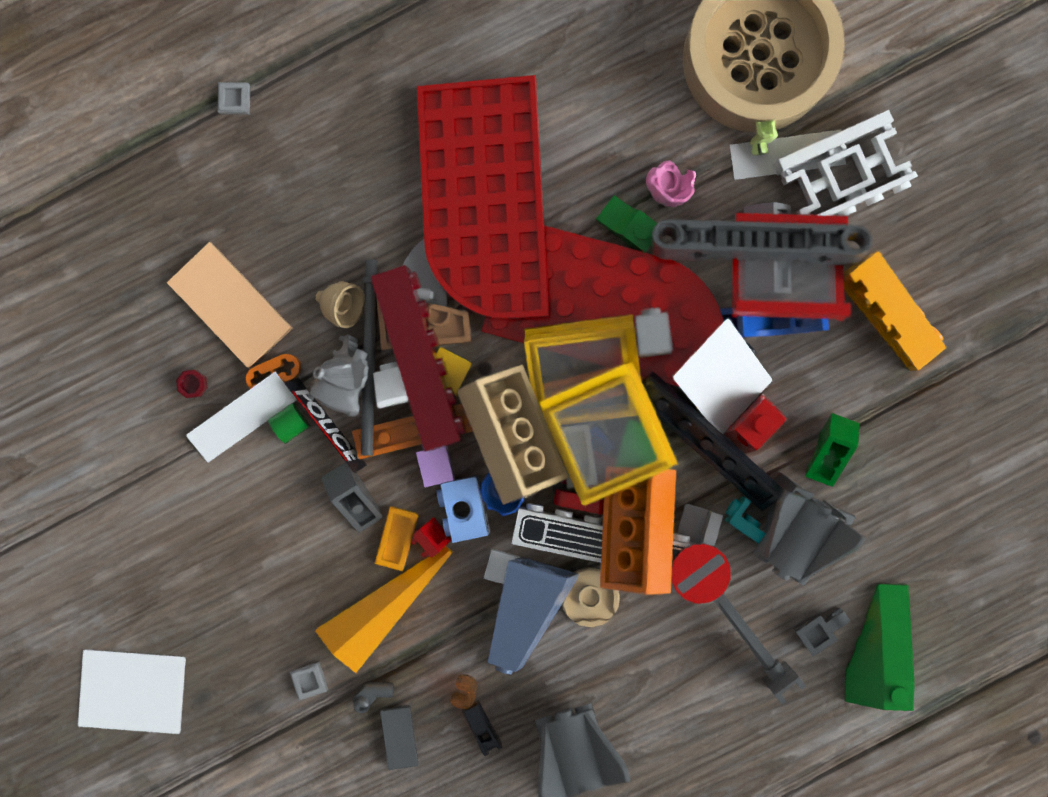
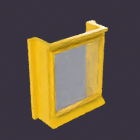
M633 314L525 329L524 345L529 379L538 403L630 362L634 363L640 376ZM624 382L556 412L561 425L639 416Z
M633 362L624 364L539 402L543 416L581 504L587 505L671 469L673 465L678 464Z

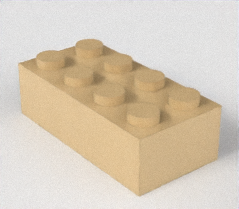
M523 364L476 380L457 390L503 505L569 478Z

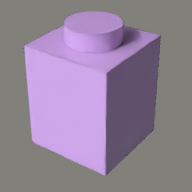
M448 446L430 452H425L423 448V450L416 452L424 487L455 480Z

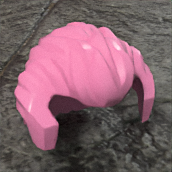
M670 160L663 161L658 167H653L648 172L646 184L652 197L658 204L676 207L683 205L693 196L696 173L695 171L687 170L685 175H681L674 162Z

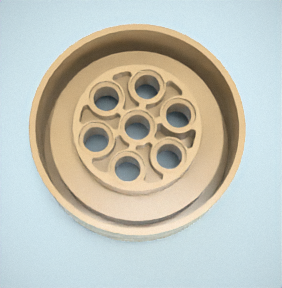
M703 0L691 23L683 49V70L692 96L711 118L738 131L757 133L756 122L774 120L776 130L796 122L826 94L839 73L845 46L844 30L839 12L832 0ZM752 21L756 23L758 31H748L744 22ZM776 28L784 30L787 38H777L773 30ZM726 42L735 44L737 52H726L723 44ZM756 49L762 50L766 55V60H756L752 51ZM782 58H791L794 61L795 67H785L782 64ZM731 72H742L745 76V81L736 82L733 80ZM760 79H770L774 84V89H764Z

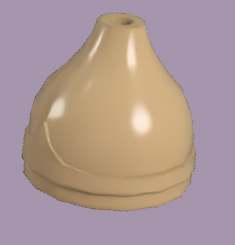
M339 281L329 285L325 290L318 291L316 301L320 304L323 316L337 327L349 328L355 325L362 316L365 296L363 290L356 284Z

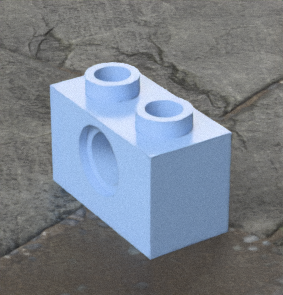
M477 475L441 483V489L436 491L439 506L445 507L447 518L443 519L446 537L451 536L452 543L488 536ZM459 501L466 502L470 507L469 515L465 517L458 516L454 512V504Z

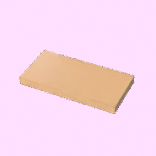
M211 242L205 245L167 282L248 369H251L293 329Z

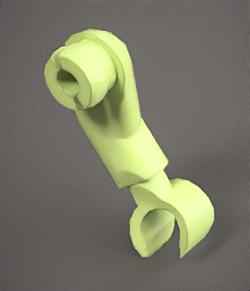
M774 120L756 122L757 134L750 140L753 156L760 155L759 145L761 155L768 154L767 143L772 142L777 137Z

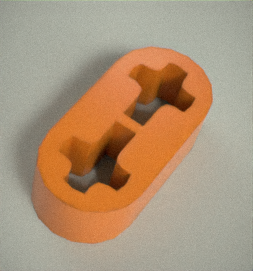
M279 355L251 368L246 374V384L250 389L257 385L254 383V379L257 378L256 373L258 371L260 374H268L270 372L272 374L284 366L283 361L285 359L287 362H294L295 365L291 369V375L287 372L278 374L282 381L287 383L299 377L302 371L301 361L294 355Z

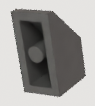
M346 462L321 477L330 501L359 533L384 518L361 478L352 471Z

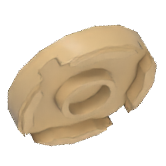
M586 567L577 569L574 573L579 574L578 579L562 604L563 610L571 620L580 626L596 627L603 625L609 621L618 609L619 591L600 588V568Z

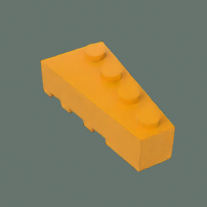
M879 251L865 256L860 263L852 265L844 272V291L909 371H919L946 349L942 342L943 336L930 325L923 311L913 301Z

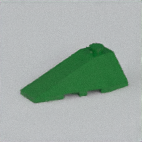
M877 584L865 616V624L855 643L854 654L845 670L844 701L881 710L914 711L915 678L909 585Z

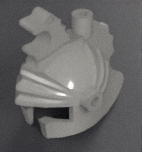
M347 334L339 337V340L343 342V346L339 351H333V359L325 361L320 367L318 366L314 369L313 377L316 380L313 386H311L308 398L311 400L316 398L326 407L345 413L346 416L355 417L359 413L358 398L362 395V389L368 378L369 367L365 360L368 353L357 349L358 339Z

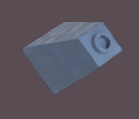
M526 557L509 560L488 663L496 666L495 670L505 674H512L524 667L576 583L578 573Z

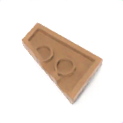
M377 299L381 350H393ZM426 303L430 313V317L426 318L429 330H435L439 346L471 343L469 312Z

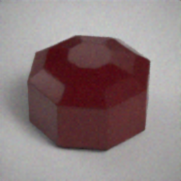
M198 370L183 371L176 379L177 392L185 398L201 397L208 388L206 376Z

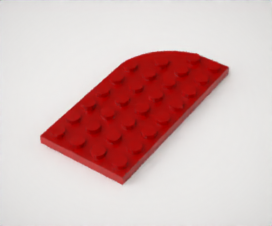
M528 75L417 86L424 246L426 258L434 276L452 298L461 305L483 316L504 320L549 317L536 76Z
M544 225L549 317L504 320L486 316L481 332L524 344L526 328L633 314L640 376L645 378L653 371L667 384L680 387L674 380V375L724 323L719 305L706 284L694 272L674 260L661 259L653 254L643 253L642 251ZM660 308V313H667L671 354L640 358L636 316H642V310ZM620 337L539 347L540 349L612 369L623 365Z

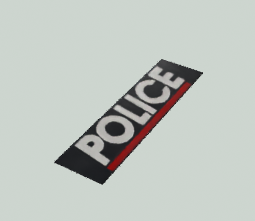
M297 377L284 383L352 471L356 473L367 466L363 459L359 460L356 450L316 399L311 400L308 398L309 390Z

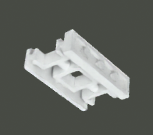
M889 110L778 159L773 164L777 175L782 177L783 185L795 180L799 182L809 206L797 211L796 214L811 215L810 212L819 209L821 206L815 193L826 188L833 202L844 197L847 202L818 215L838 214V216H847L857 211L855 205L865 201L866 205L869 206L884 199L882 195L884 192L892 189L894 194L911 187L909 181L918 177L916 171L912 172L910 161L895 166L884 140L897 134L896 129L892 128L891 123L894 120ZM878 130L882 133L871 139L876 153L865 158L859 144L848 149L846 147L847 144ZM826 154L827 158L817 163L822 178L810 183L804 169L792 174L791 169ZM852 155L863 182L840 191L829 165ZM882 164L887 177L900 173L901 178L866 192V187L876 183L870 170L871 168Z

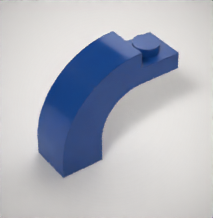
M815 300V301H806V302H822V303H827V300ZM732 308L720 309L724 322L729 319L742 338L829 330L828 319L757 316L732 317Z

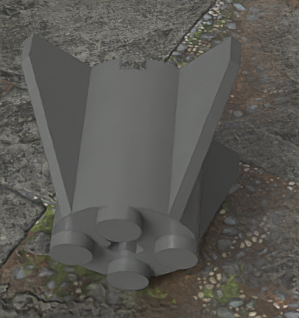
M780 472L774 481L784 489V492L778 500L769 506L764 531L765 535L753 554L765 563L770 562L775 566L772 571L782 579L788 581L791 577L798 583L805 585L810 577L858 550L866 538L851 527L856 518L853 514L837 509L825 500L821 502L814 498L815 494L800 487L784 473Z
M592 703L576 707V713L574 714L572 708L556 712L554 720L551 715L534 720L541 742L538 797H573L587 790L593 791L605 786L631 781L623 759L599 728Z

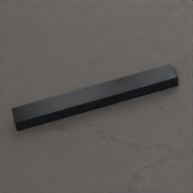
M652 371L642 380L657 417L761 511L781 497L784 489L655 372Z

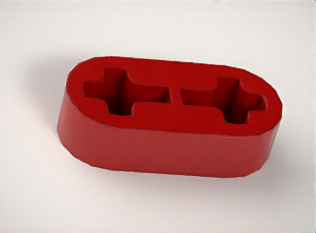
M562 489L555 490L553 504L604 515V498L584 505L581 504L577 492Z

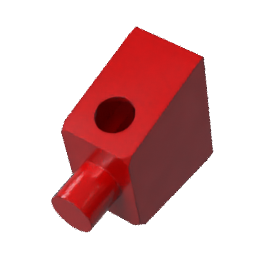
M761 393L725 431L724 435L744 454L757 451L787 419L784 413Z

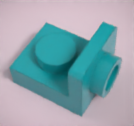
M741 497L739 500L734 499L725 511L728 515L725 521L759 544L765 535L759 529L761 523L748 514L744 518L741 517L751 501L745 497Z

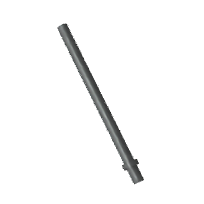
M372 259L366 260L365 277H362V284L365 285L363 351L368 353L365 360L369 369L367 373L368 378L362 389L361 456H373L375 387L373 373H375L377 296L370 276L377 274V260Z

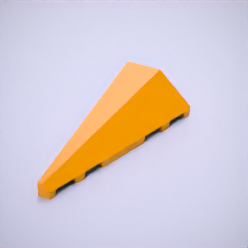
M445 546L432 558L429 556L334 618L320 625L315 632L332 655L357 673L453 551Z

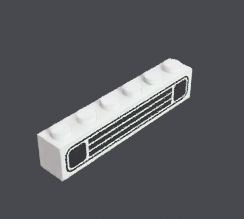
M526 503V507H519L512 544L601 563L602 518L585 515L584 519L572 517L573 512L562 509H555V513L543 511L544 506L533 503ZM673 533L672 562L681 549L695 544L690 542V536Z

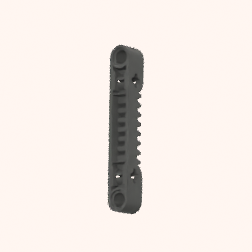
M663 220L657 223L653 229L651 249L654 255L665 260L697 261L710 258L717 260L720 257H724L725 260L737 258L738 261L745 258L754 261L760 258L762 261L774 259L775 262L786 259L787 262L799 260V262L808 261L813 264L856 265L866 256L872 246L873 239L871 233L866 228L858 225ZM670 236L675 242L665 244L659 238ZM853 241L857 243L860 249L850 248L847 242Z

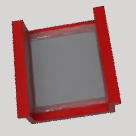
M736 213L735 222L849 225L848 216ZM732 258V317L836 319L843 322L846 317L851 316V304L844 303V265L813 264L808 261L799 262V260L787 262L786 259H782L779 262H775L774 259L762 261L760 258L754 261H750L749 258L738 261L737 258Z

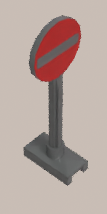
M706 543L691 544L681 549L672 562L671 582L676 592L685 600L696 604L710 603L712 601L717 604L764 666L766 676L762 680L781 705L787 702L782 696L783 692L795 683L801 690L806 685L786 661L782 664L778 660L774 661L725 596L724 592L727 590L731 579V568L726 556L715 546Z

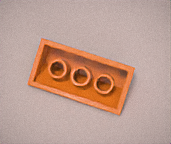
M606 466L605 482L638 468ZM666 470L604 497L600 588L640 594L671 593L676 470Z

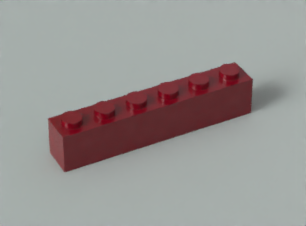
M403 265L370 276L424 451L430 452L464 441L462 434L466 433V428L461 415L456 417L453 405L457 404L456 396L452 386L447 388L444 376L448 375L447 367L443 358L438 359L435 347L439 346L435 330H429L426 318L430 317V313L425 300L420 301L417 289L421 288V284L416 271L411 272L410 268Z

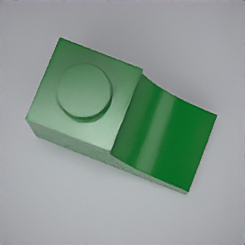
M615 195L596 218L597 222L632 249L642 251L643 253L650 247L653 229L657 225L654 220L641 210L629 206Z
M831 413L819 433V439L806 468L805 477L833 487L859 446L860 423Z

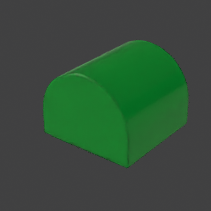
M294 402L268 420L274 433L285 444L311 427Z

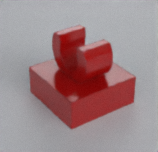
M433 517L413 534L414 538L411 540V544L415 545L418 542L425 550L421 553V556L427 557L429 555L432 558L452 539L450 536L446 537L444 529Z

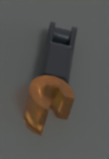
M467 674L458 675L455 684L459 690H464L467 694L455 692L452 694L450 702L453 706L462 708L461 711L476 738L481 752L484 756H487L490 750L496 747L497 749L503 748L502 742L490 723L480 701H475L478 690L476 680ZM488 731L491 737L484 740L481 734Z

